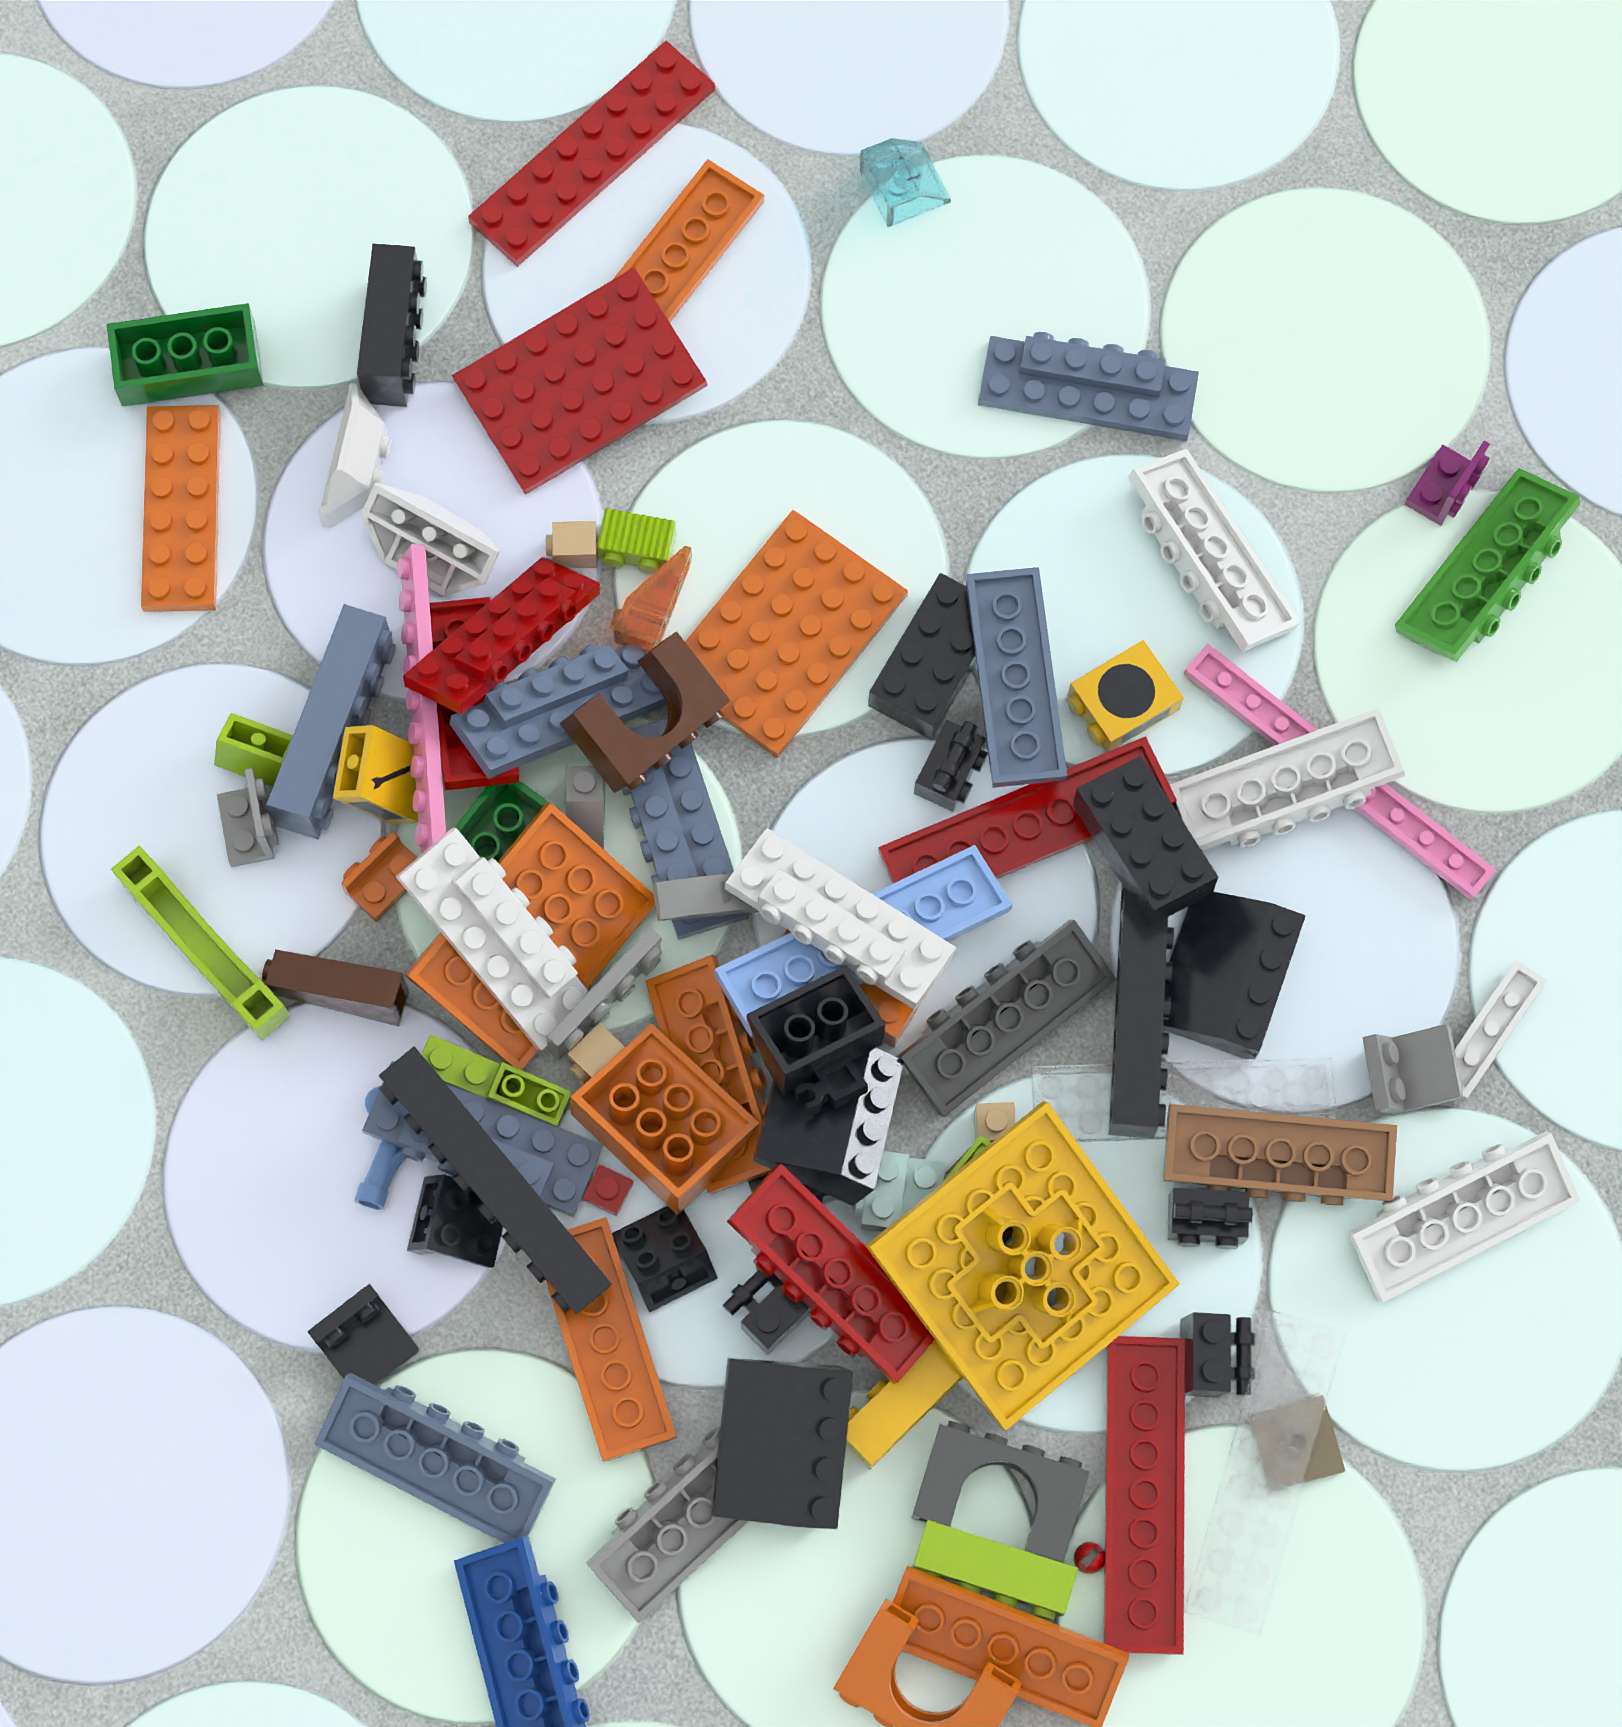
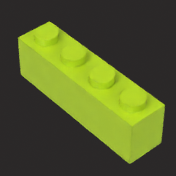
M927 1520L913 1563V1568L938 1578L955 1582L958 1586L978 1594L980 1591L995 1595L994 1600L1016 1608L1017 1603L1033 1607L1032 1615L1054 1621L1055 1615L1061 1617L1065 1615L1078 1572L1077 1567L931 1520Z

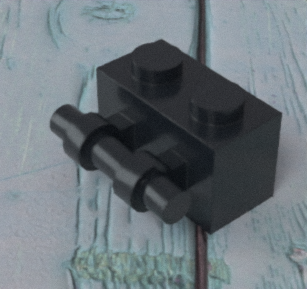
M946 720L915 782L913 794L952 812L958 802L963 804L966 802L973 787V784L968 781L974 770L979 773L981 772L988 757V752L984 751L986 738L975 733L978 728L977 725L970 721H964L961 727Z
M1173 1188L1169 1193L1167 1240H1177V1245L1182 1247H1198L1200 1242H1214L1215 1247L1219 1249H1237L1238 1244H1244L1249 1238V1223H1252L1253 1209L1249 1207V1192Z
M755 1267L757 1271L743 1285L738 1284L730 1291L732 1296L722 1306L731 1316L742 1307L749 1312L741 1321V1329L768 1356L809 1316L812 1310L802 1300L799 1303L790 1300L781 1290L784 1283L774 1273L771 1276H767ZM768 1282L774 1289L758 1303L753 1296Z
M1192 1312L1181 1318L1180 1338H1185V1396L1218 1398L1231 1392V1381H1236V1396H1252V1381L1256 1380L1255 1368L1252 1367V1346H1255V1333L1251 1332V1318L1237 1317L1236 1332H1231V1314ZM1231 1346H1236V1367H1231Z

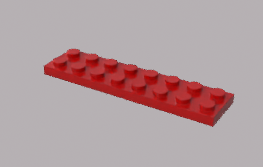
M667 40L664 41L468 216L469 223L515 266H520L715 91V83Z
M1145 736L1066 769L1067 779L1064 781L1029 784L878 847V853L894 884L975 845L995 878L999 879L1092 840L1093 837L1073 807L1076 789L1140 755L1172 805L1176 804L1177 799Z
M1118 1336L1107 1345L1103 1643L1133 1654L1184 1655L1185 1338Z

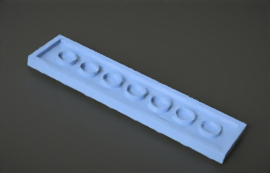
M975 845L873 893L882 901L947 942L1010 912L1013 906ZM789 933L716 968L714 976L749 1036L753 1037L746 1018L748 1013L844 965L832 963L824 956L821 950L811 944L806 945L799 942L792 933ZM849 969L859 985L864 983L856 976L854 971Z

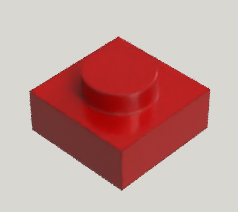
M599 1164L582 1197L583 1201L617 1217L634 1184V1180Z

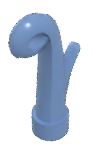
M380 1086L369 1091L365 1098V1107L368 1113L372 1108ZM381 1141L364 1182L359 1184L354 1199L356 1203L376 1210L384 1209L389 1194L387 1190L400 1165L406 1159L401 1154L402 1148Z

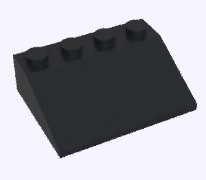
M1213 892V894L1188 906L1169 962H1172L1171 984H1165L1164 997H1171L1169 1020L1163 1019V1030L1254 1062L1261 1050L1306 915L1270 902Z
M878 1048L852 1060L867 1082L868 1092L836 1109L828 1101L823 1104L820 1112L807 1116L805 1104L814 1099L812 1097H805L797 1101L795 1090L783 1095L773 1080L753 1161L772 1170L777 1165L782 1164L801 1183L851 1206H854L874 1191L904 1064L902 1059Z
M727 1358L712 1516L803 1528L838 1529L853 1371L837 1365Z

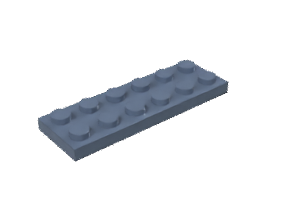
M1039 567L966 574V587L992 788L1064 781L1067 779V770Z

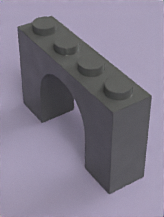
M948 1421L947 1426L940 1424L911 1518L924 1523L927 1520H931L950 1527L965 1480L980 1468L991 1465L1006 1466L1020 1473L1028 1481L1035 1498V1513L1024 1551L1064 1563L1090 1472L1081 1469L1083 1463L1060 1456L1059 1461L1044 1457V1450L1023 1444L1022 1450L1007 1445L1008 1439L996 1434L986 1433L984 1438L970 1434L971 1428L958 1422Z

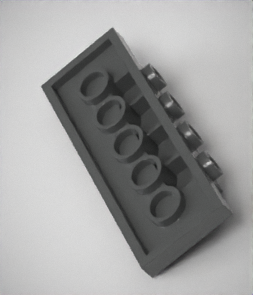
M1068 920L1042 942L1036 941L1033 944L1029 940L1018 946L1012 953L1015 956L1014 960L1005 967L1002 963H999L990 968L984 974L987 981L977 989L974 986H969L955 997L958 1004L948 1012L943 1008L932 1014L926 1020L929 1027L922 1032L924 1035L897 1056L903 1060L904 1067L940 1116L945 1117L1117 980L1075 920Z

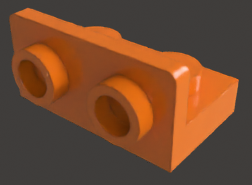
M392 832L387 838L385 836L380 837L369 850L371 854L361 863L355 862L344 873V880L341 882L345 894L375 922L407 893V890L398 881L396 876L418 858L401 842L400 837L395 832Z

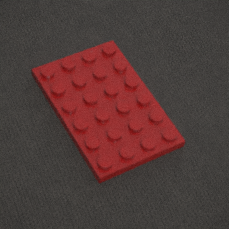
M635 267L452 375L455 383L525 495L708 386L707 380Z

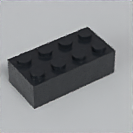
M372 243L357 377L361 391L373 405L407 407L408 395H414L416 374L412 373V362H418L420 344L419 341H416V329L422 330L423 309L419 308L420 297L425 298L427 292V277L423 276V260H418L415 246Z
M941 572L939 573L869 691V707L932 740L976 665L967 587Z
M1141 755L1076 789L1073 802L1074 809L1149 927L1213 894L1219 876Z

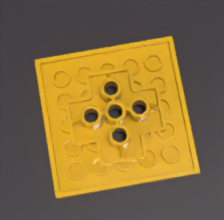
M1046 1101L1038 1104L866 1245L872 1256L998 1426L1005 1431L1180 1285L1051 1105ZM1011 1226L1013 1229L1012 1242L1005 1246L1002 1241V1235L1005 1229ZM1063 1233L1065 1236L1063 1240L1064 1248L1057 1252L1054 1242L1056 1237ZM1034 1257L1035 1272L1028 1277L1025 1273V1265L1030 1258ZM1005 1282V1297L997 1301L995 1297L996 1287L1000 1283ZM1056 1288L1058 1291L1056 1294L1057 1302L1054 1306L1049 1307L1047 1302L1048 1294L1052 1289Z

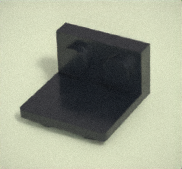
M445 1174L427 1176L423 1180L407 1251L420 1255L438 1253L485 1268H493L503 1226L498 1220L491 1224L476 1207L482 1200L473 1190L466 1194L452 1176Z
M665 1206L612 1233L615 1245L627 1265L649 1313L718 1279L708 1252L684 1210L677 1215L668 1206Z
M370 1283L307 1331L343 1379L347 1374L352 1373L374 1385L380 1383L419 1352L418 1346Z

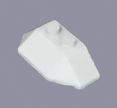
M350 383L322 503L318 513L323 528L330 529L364 508L374 483L383 484L384 470L381 469L383 458H389L391 452L392 437H388L385 423L357 384Z
M374 483L360 515L364 524H367L371 539L382 562L396 570L399 558L405 555L411 544L424 545L426 550L428 588L442 596L486 584L501 552L484 530L422 495L380 483Z

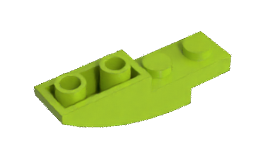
M431 1034L421 1053L444 1082L554 1126H558L572 1092L504 1062H501V1064Z

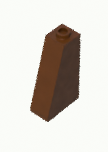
M275 949L273 959L266 960L262 972V981H265V985L276 996L398 1027L409 995V989L400 972Z

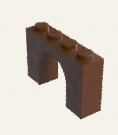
M677 631L661 641L637 661L660 690L667 704L668 721L660 737H644L628 729L600 693L589 699L560 722L561 726L614 793L626 786L630 791L638 787L648 778L644 773L647 769L653 766L657 770L671 760L674 756L670 751L675 746L679 745L683 749L699 736L695 730L702 724L708 728L724 716L720 709L730 702V699Z

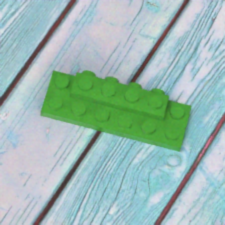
M1518 468L1395 623L1396 632L1454 662L1460 659L1473 641L1480 643L1485 635L1492 637L1500 626L1501 620L1499 617L1506 609L1512 611L1518 605L1521 598L1520 591L1526 583L1534 584L1542 571V562L1547 556L1554 558L1560 551L1562 546L1560 530L1579 507V496Z

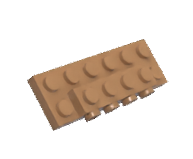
M1169 1104L1163 1181L1207 1186V1190L1230 1191V1188L1245 1189V1192H1249L1250 1198L1267 1199L1268 1192L1283 1193L1282 1200L1305 1202L1306 1195L1321 1196L1320 1204L1343 1206L1344 1199L1351 1198L1392 1202L1398 1125Z

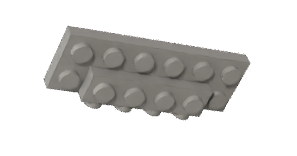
M720 1427L714 1428L703 1438L702 1443L705 1447L694 1457L691 1454H687L674 1465L673 1470L676 1473L665 1484L662 1480H659L651 1485L644 1493V1497L647 1500L639 1508L634 1510L630 1507L616 1518L614 1523L617 1528L611 1532L614 1537L586 1562L589 1568L638 1623L748 1522L746 1520L714 1517L711 1515Z

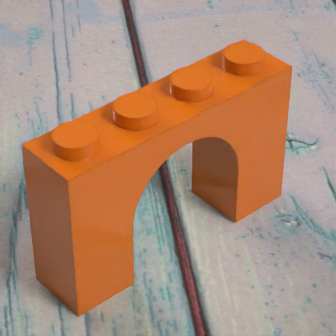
M885 1598L833 1687L834 1690L839 1692L840 1698L853 1707L861 1706L873 1713L874 1719L885 1727H999L1023 1682L989 1661L967 1698L951 1710L944 1712L925 1711L914 1706L905 1698L897 1684L896 1662L920 1619Z

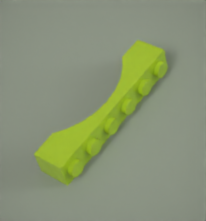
M140 845L111 868L119 883L261 1041L291 1017L281 1001L221 939Z

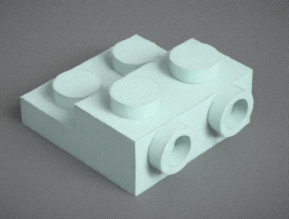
M883 1151L875 1190L856 1204L854 1218L862 1219L861 1229L883 1232L944 1181L946 1162L910 1158L909 1154Z

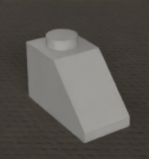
M567 766L566 816L604 849L605 781L593 766Z

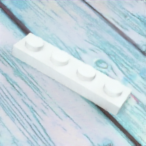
M1517 959L1455 1047L1463 1092L1461 1100L1464 1102L1548 981Z

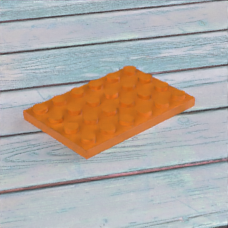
M793 509L685 642L730 699V702L720 709L724 714L721 718L778 759L908 596V590Z
M551 802L543 806L498 861L506 872V876L502 880L510 890L516 887L526 896L530 902V905L526 907L527 911L534 919L540 916L548 923L553 930V934L549 938L557 948L563 945L573 954L577 961L573 965L574 969L578 972L576 976L587 989L655 906L654 894ZM440 932L404 976L504 1062L522 1070L538 1050Z

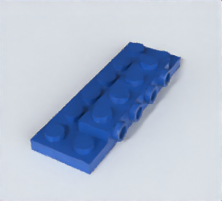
M521 1537L453 1560L496 1727H586L585 1722H588L590 1718L589 1708L583 1698L578 1699L574 1684L579 1680L578 1667L573 1659L567 1658L564 1646L569 1640L568 1629L562 1620H557L554 1604L558 1603V1591L552 1581H547L546 1575H539L529 1537Z

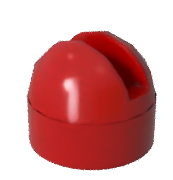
M1084 1542L1074 1552V1565L1084 1574H1094L1104 1566V1550L1097 1543ZM1094 1548L1099 1554L1086 1567L1081 1561Z

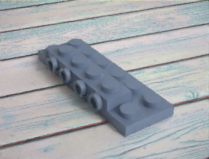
M1036 332L1033 336L1026 335L1025 341L990 336L978 405L1187 441L1199 371L1165 366L1166 359L1159 358L1158 353L1152 350H1140L1138 354L1126 353L1123 347L1117 344H1105L1102 349L1089 346V342L1082 338H1071L1068 342L1056 341L1054 336L1047 332Z
M638 641L615 650L610 644L600 648L597 644H591L585 647L578 657L569 660L566 656H561L555 659L548 669L537 672L536 669L531 668L523 672L516 682L508 685L504 681L498 683L485 694L483 703L469 708L463 715L459 713L451 715L450 725L484 774L490 779L574 744L575 742L561 726L560 722L598 693L602 695L623 723L667 704L660 690L637 662L646 654Z
M668 718L630 730L644 737H660L666 728ZM692 743L683 749L677 745L670 751L674 756L671 760L657 770L651 766L644 772L648 778L632 791L627 786L622 789L624 796L631 795L634 807L629 808L634 829L642 828L645 841L639 843L646 863L653 862L656 871L655 875L650 876L652 884L662 881L734 872ZM729 914L723 917L671 921L677 939L681 940L749 919V914Z
M446 1083L549 1208L574 1217L603 1145ZM379 1090L363 1126L362 1133L402 1148L401 1154L414 1161L423 1162L424 1158L437 1162L439 1163L437 1169L449 1175H455L458 1171L448 1160L441 1164L428 1149V1146L433 1141L424 1130L417 1135L403 1117L409 1113L399 1101L392 1105Z
M352 1373L345 1376L314 1445L503 1543L521 1537H530L557 1480L556 1478L525 1463L526 1457L518 1454L520 1448L515 1443L506 1439H498L495 1442L483 1436L485 1429L471 1421H464L462 1425L450 1419L451 1412L447 1408L435 1403H430L427 1407L415 1401L416 1393L404 1386L397 1385L394 1389L388 1387L383 1390Z

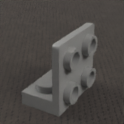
M252 768L245 769L248 788L217 794L228 862L231 867L275 859L273 846L279 845L275 824H272L270 814L266 813L269 812L266 805L270 796L269 790L266 789L263 778L257 779Z
M1443 1024L1395 1037L1379 1034L1362 1037L1376 1111L1399 1114L1463 1097L1449 1025Z

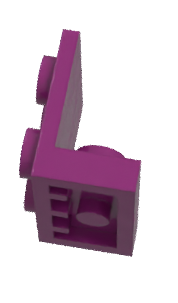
M1484 440L1472 460L1465 458L1442 444L1404 505L1442 526L1448 515L1455 518L1470 490H1473L1490 460V457L1485 455L1490 443Z

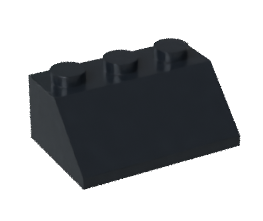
M847 965L748 1013L746 1017L763 1063L783 1095L795 1090L803 1083L815 1080V1072L847 1056L852 1061L882 1046L886 1025Z

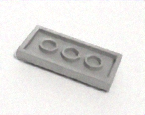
M650 927L547 1036V1049L558 1061L583 1039L584 1033L590 1027L594 1028L599 1022L601 1024L604 1023L610 1015L608 1012L610 1006L616 1000L622 1003L636 987L633 983L641 973L646 976L649 975L660 963L661 959L659 956L662 953V937Z

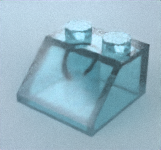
M890 138L860 150L859 171L888 228L951 203V198L922 142Z

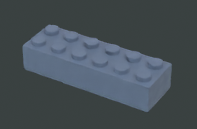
M343 604L266 804L277 827L314 839H319L322 829L327 830L333 817V809L330 807L333 802V792L345 727L368 725L371 716V709H368L372 697H378L383 685L382 670L385 664L389 665L392 662L395 654L396 644L393 643L392 631L389 630L385 616Z

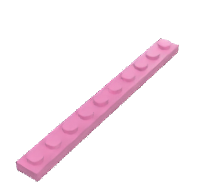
M411 544L405 555L400 557L397 563V578L402 579L399 609L404 612L401 641L403 644H406L407 656L403 665L404 674L433 650L426 550L424 545ZM408 689L406 708L411 710L408 741L410 744H413L414 750L410 773L416 779L413 809L415 812H418L419 821L415 831V842L417 846H420L421 854H423L446 834L437 702Z
M1208 643L1183 673L1274 746L1318 730ZM1388 784L1370 789L1372 795L1365 797L1366 802L1354 809L1472 901L1493 876L1496 869Z

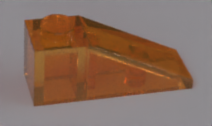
M686 545L682 547L625 599L622 609H615L610 623V629L614 630L615 643L623 646L633 643L641 646L648 653L662 641L692 563V547Z

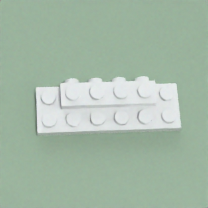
M1187 449L1134 468L1127 477L1146 504L1145 508L1141 511L1144 530L1156 536L1162 545L1161 555L1167 563L1175 565L1181 574L1180 583L1182 588L1186 592L1194 594L1200 603V615L1206 622H1212L1216 629L1226 626L1242 652L1291 632L1302 623Z
M1378 707L1170 784V787L1177 799L1176 803L1184 824L1201 850L1204 851L1228 841L1231 842L1232 846L1239 844L1242 848L1250 847L1261 840V835L1272 831L1276 835L1286 834L1295 829L1296 822L1309 818L1311 822L1322 821L1331 815L1330 810L1343 805L1346 809L1357 808L1366 802L1365 797L1372 795L1370 789L1405 777V771Z
M452 828L400 872L396 878L534 1047L542 1051L547 1046V1036L589 992L576 976L578 972L574 969L573 965L577 961L565 946L561 945L557 948L549 938L553 934V930L548 923L540 916L534 919L527 911L526 907L530 905V902L526 896L516 887L510 890L502 880L506 876V872L501 865L493 858L487 861L485 857H480L459 830Z
M766 828L725 883V890L760 911L761 916L772 924L782 925L791 931L792 935L799 942L806 945L811 944L818 948L834 964L847 965L862 982L868 985H876L913 1010L916 1009L957 948L769 828Z
M1545 1131L1514 1148L1504 1147L1503 1144L1492 1145L1481 1152L1482 1159L1472 1164L1470 1161L1456 1163L1449 1168V1176L1439 1181L1436 1177L1425 1179L1416 1185L1418 1192L1406 1198L1403 1194L1393 1196L1392 1202L1384 1201L1382 1203L1384 1209L1376 1213L1377 1218L1349 1231V1237L1377 1300L1384 1303L1580 1202L1579 1195L1552 1133Z

